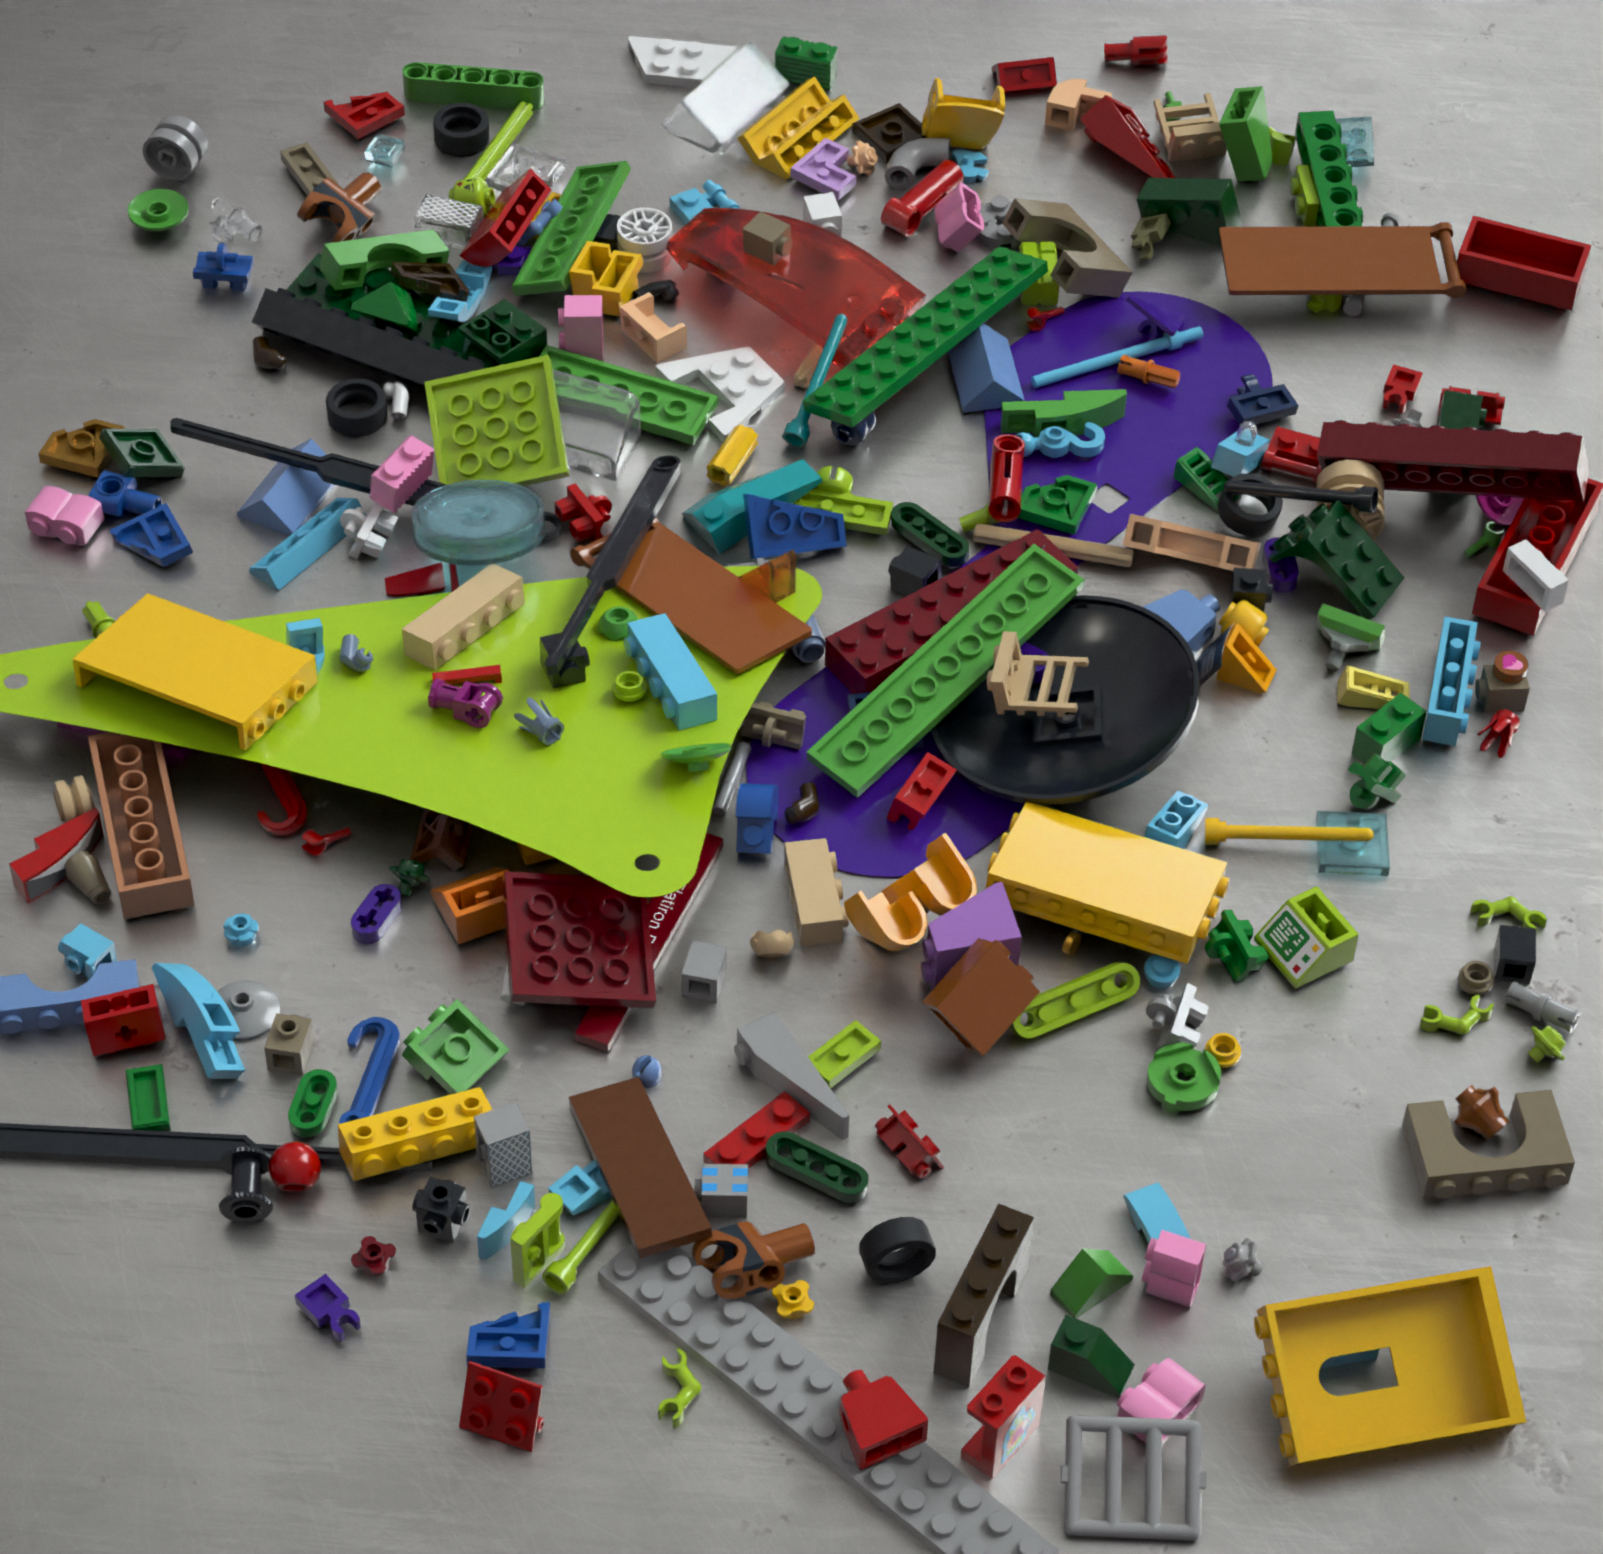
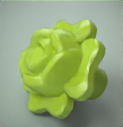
M1535 1026L1531 1028L1535 1036V1046L1528 1054L1537 1063L1545 1056L1555 1057L1561 1061L1565 1059L1561 1051L1564 1049L1566 1042L1556 1029H1552L1551 1026H1547L1543 1030H1538Z

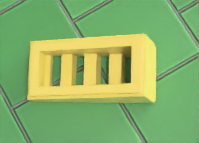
M1346 666L1337 682V704L1349 707L1380 709L1396 697L1392 696L1391 692H1396V696L1402 693L1410 699L1409 682Z

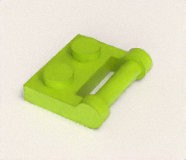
M547 1193L540 1199V1209L526 1223L521 1222L511 1234L513 1281L524 1289L565 1248V1237L560 1227L563 1200L556 1193Z

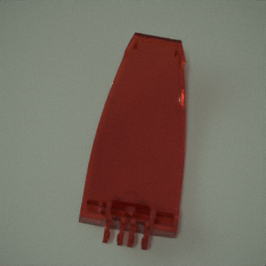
M704 208L671 237L666 246L668 252L683 270L691 263L722 279L777 314L822 348H824L836 316L844 314L847 317V324L832 359V362L841 369L845 368L878 340L891 332L897 325L920 309L926 297V294L852 242L826 229L785 215L763 212L791 225L792 249L787 256H783L774 266L744 252L742 228L761 211L735 208Z

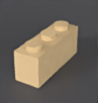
M826 838L785 842L784 868L800 947L842 942L843 927H849V919L846 916L845 907L840 906L839 900L843 899L841 879H835L834 873L837 872L835 851L829 852Z

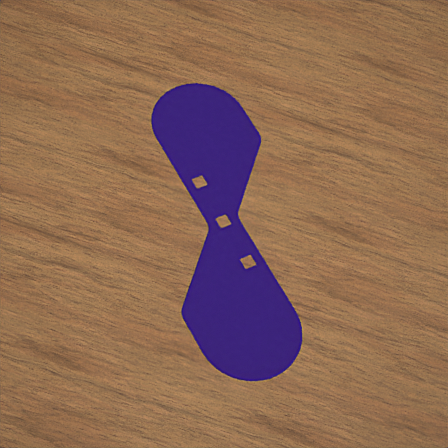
M1122 292L1120 297L1095 296L1064 308V314L1047 319L1046 325L1042 330L1030 331L1010 346L1024 400H1063V391L1126 389L1125 414L1123 418L1102 428L1105 433L1104 448L1096 456L1080 457L1068 451L1062 457L1051 458L1041 453L1040 450H1034L1031 455L1024 457L1022 493L1027 486L1037 483L1040 487L1055 483V478L1069 475L1096 483L1097 490L1106 484L1110 485L1128 497L1129 500L1112 513L1105 512L1091 502L1075 535L1020 518H1016L1011 522H999L993 526L1029 532L1039 529L1043 534L1102 544L1110 542L1127 528L1130 514L1144 516L1183 486L1173 477L1176 461L1180 457L1198 447L1213 461L1218 444L1241 429V426L1227 407L1229 397L1239 395L1237 392L1238 387L1245 386L1241 381V376L1253 374L1262 389L1273 387L1270 364L1258 342L1240 324L1210 306L1188 298L1157 292ZM1128 296L1184 315L1186 318L1179 327V332L1198 326L1203 330V338L1185 343L1182 348L1172 351L1165 349L1135 358L1146 362L1151 359L1157 365L1178 370L1181 374L1176 388L1152 382L1144 384L1141 379L1118 374V364L1039 388H1034L1031 382L1032 376L1150 341L1152 327L1148 334L1138 332L1141 322L1148 320V318L1126 301ZM1001 408L984 410L989 490L994 439L1003 434H1018H1001ZM1258 424L1243 427V429L1252 432ZM1084 434L1076 436L1082 441H1092ZM987 544L984 549L955 571L1001 547ZM1069 558L1076 566L1085 561ZM827 667L823 668L774 706V708L791 711L792 709L803 711L807 716L803 745L800 750L772 743L770 748L762 746V740L752 738L750 743L751 751L746 765L747 783L779 785L778 820H774L773 833L784 843L826 838L829 852L835 851L837 870L854 875L881 878L903 877L928 860L926 858L927 845L944 833L948 835L963 859L966 860L1008 830L1014 813H1021L1025 803L1005 800L980 791L955 774L925 817L920 819L915 829H908L910 820L905 815H901L895 823L886 819L895 796L927 752L942 761L944 760L937 750L930 730L923 737V749H912L905 753L858 798L807 760V751L849 713L847 694H852ZM814 783L817 787L819 802L818 814L804 823L799 822L796 825H791L785 818L784 812L786 808L791 807L794 802L801 799L799 788L802 784Z

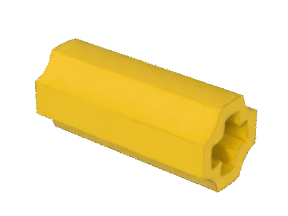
M742 424L735 426L706 467L708 470L706 476L712 483H717L723 487L732 483L758 445V435L751 427H745Z

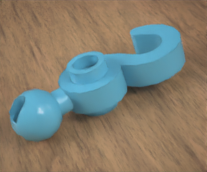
M1091 422L1085 423L1084 435L1092 441H1082L1073 433L1058 426L1045 428L1041 431L1039 437H1033L1025 432L1015 435L1020 437L1025 443L1024 457L1031 455L1034 450H1040L1041 453L1051 458L1062 457L1068 451L1080 457H1092L1103 450L1105 441L1103 429Z

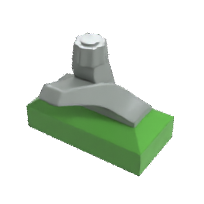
M1322 604L1318 612V629L1330 641L1333 648L1325 663L1327 668L1335 671L1339 670L1347 652H1369V650L1381 649L1385 640V625L1326 604Z

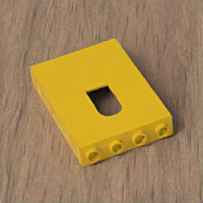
M1491 1266L1267 1304L1257 1309L1258 1316L1254 1317L1255 1333L1259 1340L1263 1339L1266 1355L1262 1356L1263 1371L1265 1377L1272 1381L1274 1394L1270 1396V1404L1273 1416L1280 1420L1282 1434H1279L1278 1438L1279 1448L1283 1458H1288L1289 1467L1508 1428L1527 1422ZM1389 1347L1397 1386L1343 1396L1329 1394L1321 1386L1319 1369L1328 1358Z

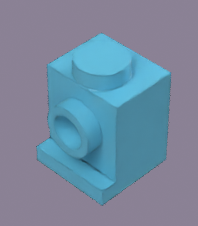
M81 923L71 933L66 934L58 945V951L64 954V961L68 968L74 973L86 975L88 980L94 975L99 964L117 962L114 942Z

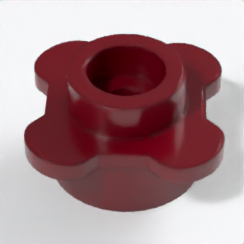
M367 1236L361 1240V1248L358 1253L352 1255L351 1263L355 1268H360L366 1275H382L389 1268L390 1258L395 1257L396 1248L391 1243L383 1244L376 1241L375 1237ZM371 1254H377L375 1257H370Z

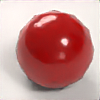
M298 1141L285 1143L278 1147L271 1155L268 1165L269 1174L278 1189L288 1192L310 1190L319 1180L322 1169L320 1158L315 1150L308 1144Z

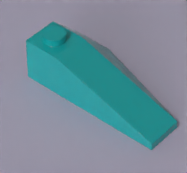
M802 459L711 493L684 511L682 515L714 551L721 555L748 535L743 494L792 504L823 481L806 461Z

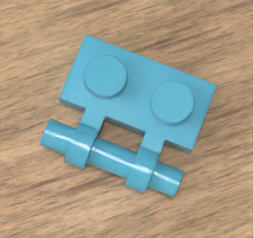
M707 180L703 184V189L706 191L703 194L696 188H692L669 197L670 208L699 240L708 238L713 234H718L726 228L727 220L732 219L734 223H740L744 218V215L740 212V206L733 199H728L726 191L712 180ZM718 204L720 208L714 209L712 206Z

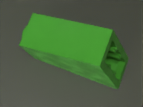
M1263 86L1235 88L1219 122L1237 181L1256 182L1265 180L1273 159Z

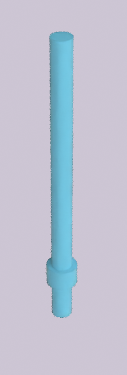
M1198 326L1182 332L1177 330L1174 336L1165 333L1162 338L1032 376L1031 382L1034 388H1039L1122 363L1123 361H1120L1122 355L1138 358L1165 349L1168 351L1179 349L1185 343L1203 338V330Z

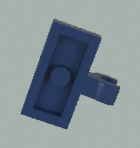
M1253 374L1241 376V381L1245 386L1238 387L1237 392L1239 395L1229 397L1227 407L1241 428L1295 415L1299 406L1284 384L1262 389Z

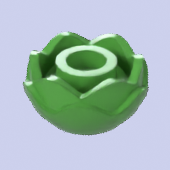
M621 606L612 607L600 617L598 632L608 637L611 641L622 640L628 637L627 623L637 621L638 618L628 608Z

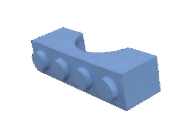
M136 959L99 964L94 975L86 983L78 988L63 992L47 991L37 987L30 981L26 973L1 976L0 1034H14L20 1031L84 1024L81 1000L140 987Z

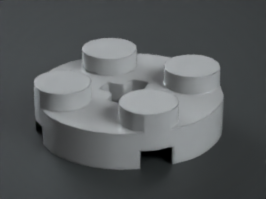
M993 197L991 202L981 205V210L979 211L984 220V230L976 236V239L991 248L1001 247V244H1011V248L1018 247L1021 242H1026L1018 241L1003 224L997 225L1003 222L1012 204L1006 197Z

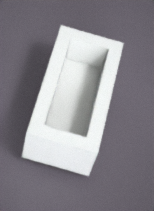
M1526 539L1508 547L1503 572L1544 612L1563 604L1569 581L1563 572L1552 565L1542 552Z

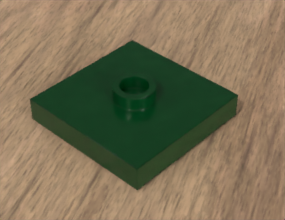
M102 429L99 439L125 477H182L185 467L158 429Z

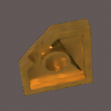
M93 419L84 422L83 428L68 433L65 429L52 432L38 453L40 463L99 478L112 458L99 439L102 429H125V427Z

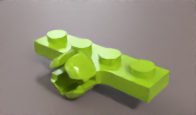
M825 466L817 471L823 482L792 503L843 514L845 529L885 536L888 533L891 512L894 507L893 502L851 494L853 487V477L847 470L838 467L835 480L829 479L832 466Z

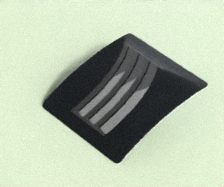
M1233 624L1199 656L1196 663L1199 671L1200 686L1222 667L1224 643Z

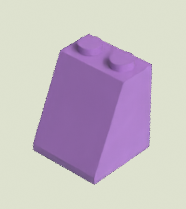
M1003 882L993 884L928 924L927 939L922 940L923 954L926 961L921 962V974L924 983H930L932 990L978 938L991 942L994 940L1001 942L1011 952L1008 958L1015 965L1019 964L1022 936Z

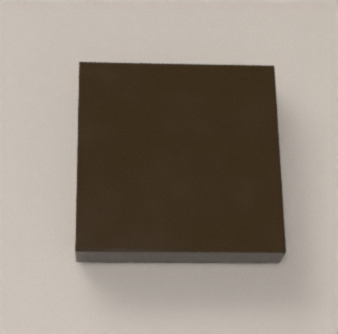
M900 103L852 123V132L861 141L873 147L875 153L885 163L889 161L893 152L906 142L927 138V136L922 135V123Z

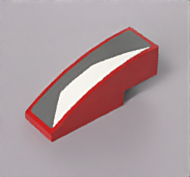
M94 808L34 838L36 850L9 863L14 887L27 904L46 894L67 878V871L64 866L71 856L81 851H87L91 854L104 835L99 811Z

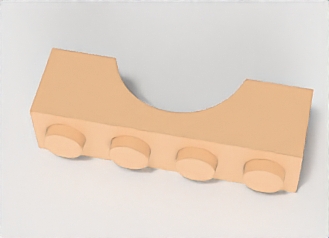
M1130 514L1123 541V546L1233 571L1234 568L1255 569L1261 543L1135 514Z

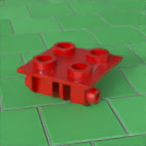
M469 1361L459 1427L532 1452L536 1432H541L545 1418L539 1416L543 1386Z

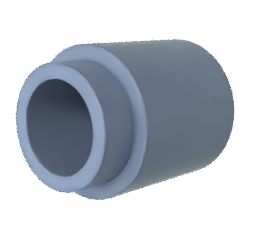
M813 615L805 623L812 628V636L791 646L794 655L806 663L814 662L824 654L825 640Z

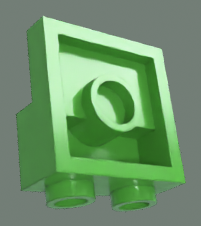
M456 999L448 1008L444 1004L439 1006L428 1018L431 1023L424 1030L417 1027L403 1041L407 1047L402 1056L427 1081L433 1077L449 1094H455L471 1089L510 1049Z

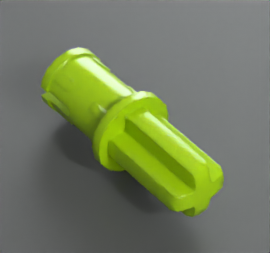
M88 601L85 603L86 606L82 609V613L92 627L91 632L93 636L97 638L99 634L115 622V619L107 615L98 601Z

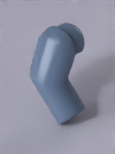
M352 634L345 635L342 639L339 656L341 663L356 672H365L370 669L373 661L372 653L369 651L367 655H364V648L358 650L359 639Z

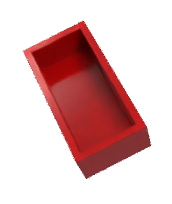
M1473 216L1458 253L1457 265L1460 279L1467 285L1572 311L1586 272L1592 245Z

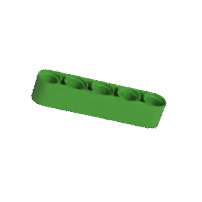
M421 62L409 63L402 69L404 96L406 99L414 102L449 105L454 103H470L478 107L514 110L520 102L524 101L526 104L530 103L533 106L532 111L539 110L545 104L544 79L538 72Z

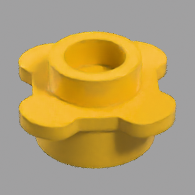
M797 1280L794 1284H779L772 1289V1296L778 1302L777 1313L779 1316L788 1319H798L813 1311L814 1301L809 1299V1284L806 1281ZM790 1297H796L797 1299H796V1300H790L789 1298H790Z

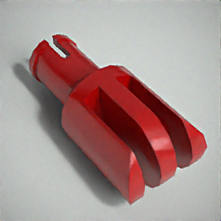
M1166 35L1133 37L1130 43H1104L1105 62L1131 60L1134 66L1168 63Z

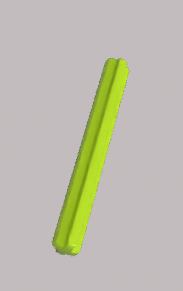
M522 101L517 105L463 180L482 178L485 181L533 115V106L530 103L526 104Z

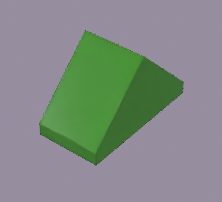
M1082 1248L1051 1288L1050 1294L1072 1317L1078 1318L1132 1281L1133 1275L1109 1250Z

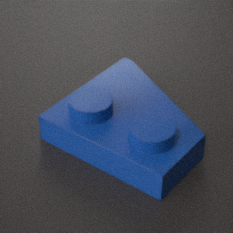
M167 503L109 530L115 542L163 567L193 553L190 543Z
M550 1302L538 1304V1311L518 1317L515 1311L501 1316L498 1320L485 1321L470 1326L466 1355L467 1366L469 1361L486 1367L545 1369L551 1313Z

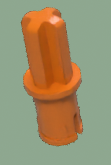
M1122 355L1120 361H1123L1124 364H1118V374L1141 379L1144 384L1152 382L1170 388H1176L1179 384L1181 373L1178 370L1157 365L1151 359L1146 362L1128 357L1127 355Z

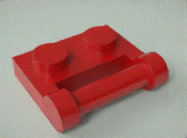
M1276 427L1269 447L1265 451L1261 469L1271 471L1273 468L1314 479L1313 483H1317V477L1322 472L1317 458L1320 437Z

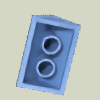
M983 323L947 352L963 413L1001 408L1002 402L1025 401L1008 339Z
M312 438L292 448L293 450L319 457L326 455ZM277 462L239 509L237 516L290 536L306 523L335 485L323 482L316 472Z

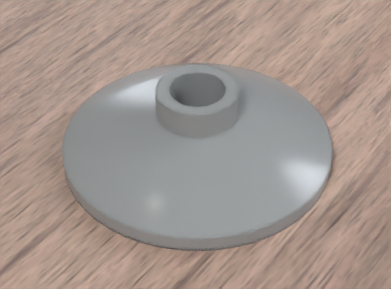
M250 980L236 981L225 985L217 991L232 1013L240 1030V1033L233 1040H252L266 1034L272 1027L276 1013L280 1014V1002L276 993L263 983Z

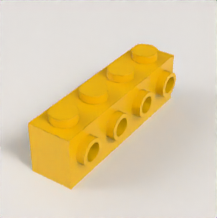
M481 1087L341 1123L338 1124L339 1152L353 1181L475 1149L474 1116L491 1111L492 1108Z

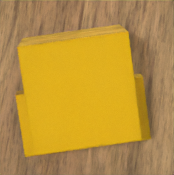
M587 241L569 270L573 295H602L603 314L620 317V306L630 302L633 297V291L639 286L637 274L643 266L642 254L613 250L611 254L610 244Z

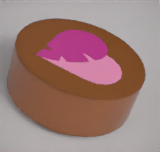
M1503 651L1495 657L1493 673L1503 682L1518 683L1526 677L1529 665L1528 660L1519 652Z

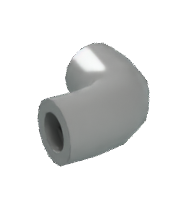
M919 138L906 142L896 149L886 167L885 180L888 185L895 189H906L912 185L915 173L919 169L937 167L943 160H950V138Z

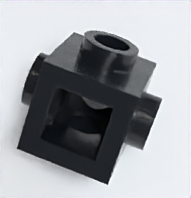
M433 1177L429 1178L424 1190L419 1189L412 1205V1210L416 1212L419 1233L451 1243L454 1242L461 1226L466 1224L471 1208L470 1204H467L465 1187L452 1180H440Z

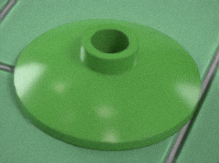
M152 189L142 192L134 197L128 205L130 221L135 226L149 231L171 229L182 223L189 212L188 202L185 197L169 189Z
M714 743L679 747L661 752V757L672 762L687 764L688 771L709 769L708 762L730 751L731 744Z

